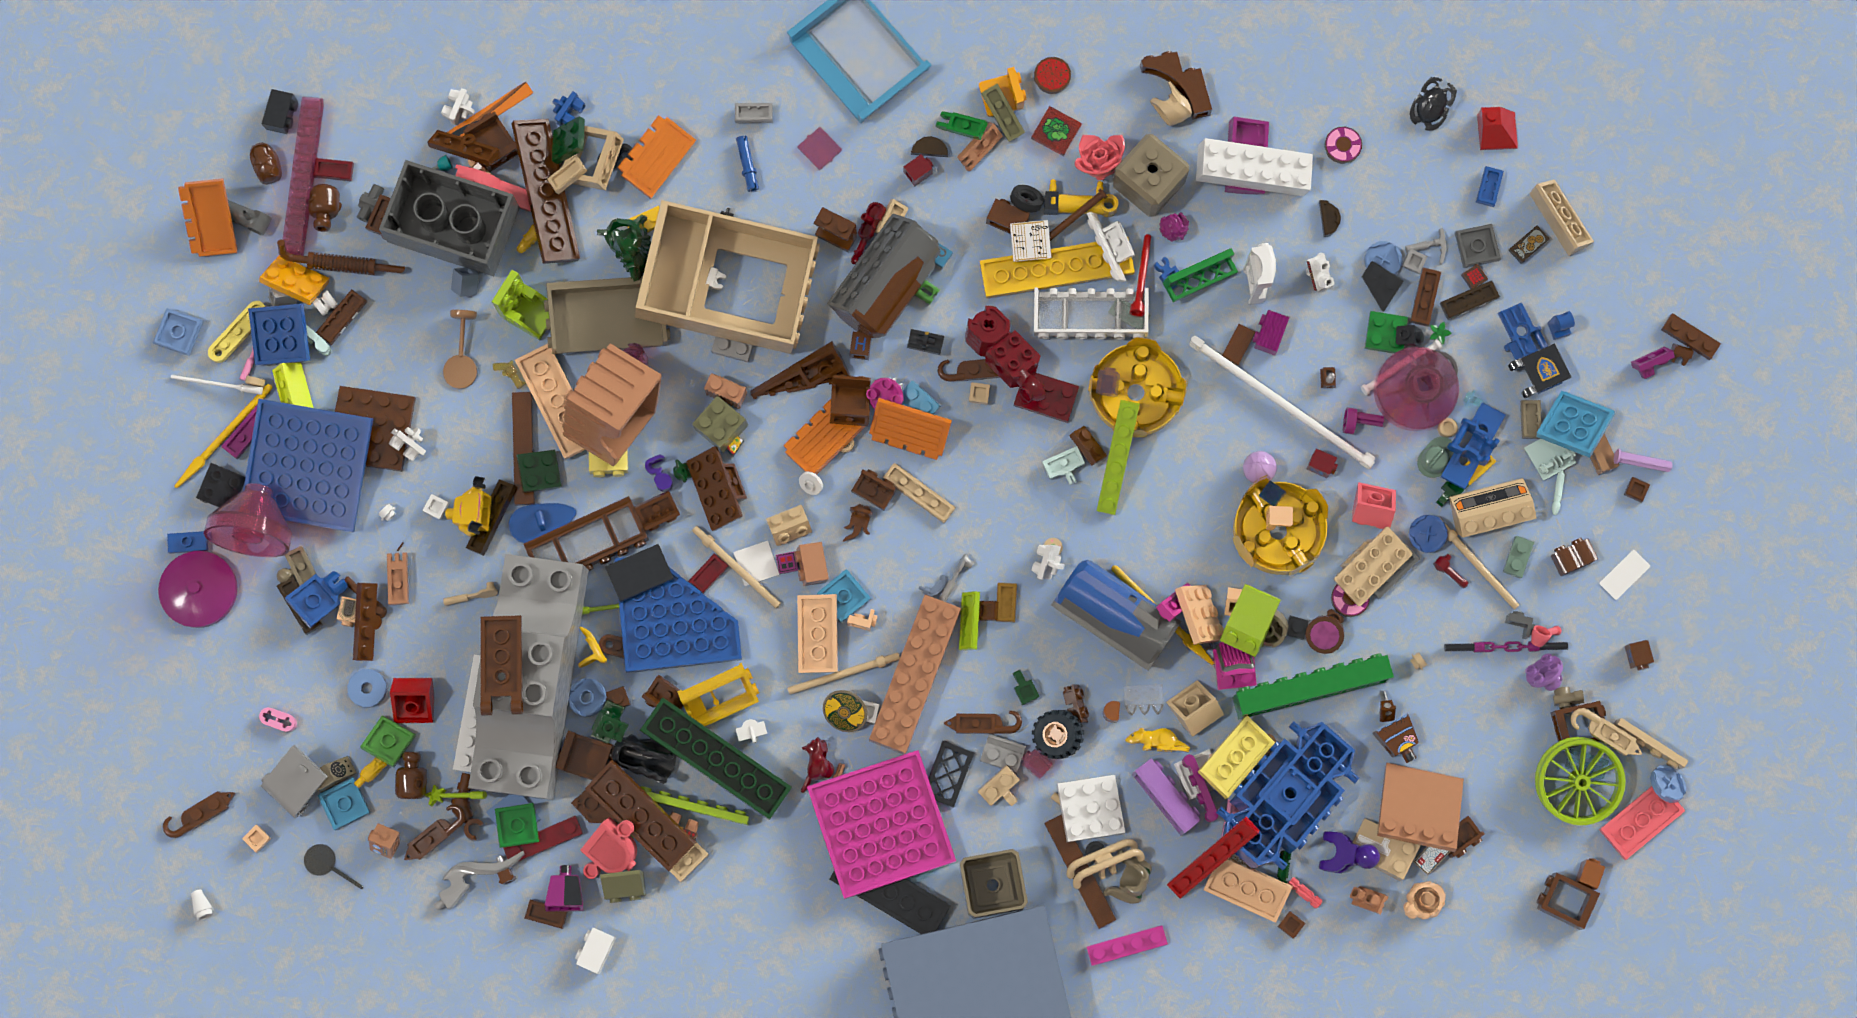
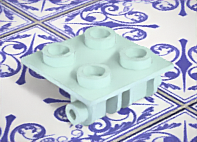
M1539 439L1524 447L1543 481L1576 463L1573 458L1576 456L1575 452L1543 439Z

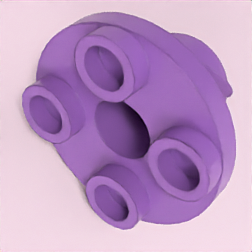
M1550 653L1544 654L1540 660L1525 669L1526 680L1532 687H1545L1548 691L1556 690L1563 680L1561 675L1563 663L1558 657L1552 656Z

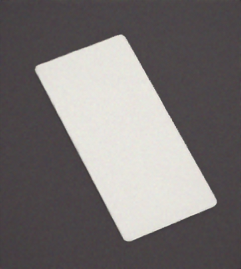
M1632 550L1599 584L1617 600L1650 568V565L1635 550Z

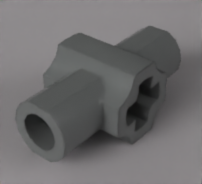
M373 184L369 193L364 192L361 195L358 207L361 209L356 216L359 220L368 222L380 194L382 195L384 192V188Z

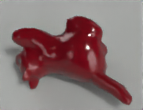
M819 737L802 747L809 754V764L807 768L808 775L801 788V793L807 790V786H810L812 780L829 779L834 773L833 764L826 759L828 752L826 741L820 740Z

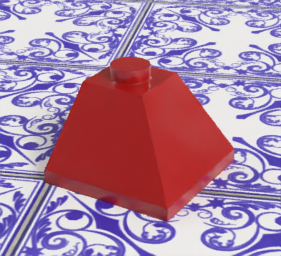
M1481 107L1477 114L1480 150L1517 149L1515 112L1502 107Z

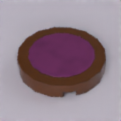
M1323 615L1314 618L1309 623L1305 634L1309 646L1314 651L1322 654H1329L1338 650L1343 644L1345 636L1344 627L1339 620L1333 616Z

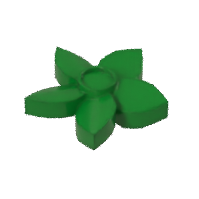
M1442 322L1439 327L1430 325L1434 333L1430 336L1429 340L1438 338L1439 342L1444 344L1445 337L1452 334L1449 330H1444L1445 322Z

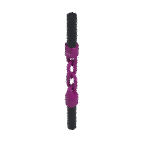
M1508 641L1504 645H1495L1493 642L1444 644V651H1473L1474 653L1493 652L1495 649L1504 648L1506 652H1519L1522 648H1528L1529 652L1568 650V642H1547L1542 647L1533 645L1531 641H1528V645H1522L1518 641ZM1508 644H1518L1517 648L1519 649H1507L1509 648ZM1485 645H1491L1490 648L1492 649L1485 650Z

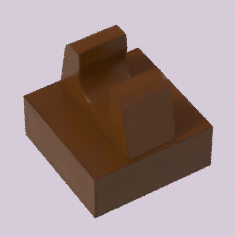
M1673 343L1671 350H1673L1675 357L1671 361L1675 363L1677 357H1682L1681 365L1685 366L1688 360L1692 359L1694 351L1691 348Z

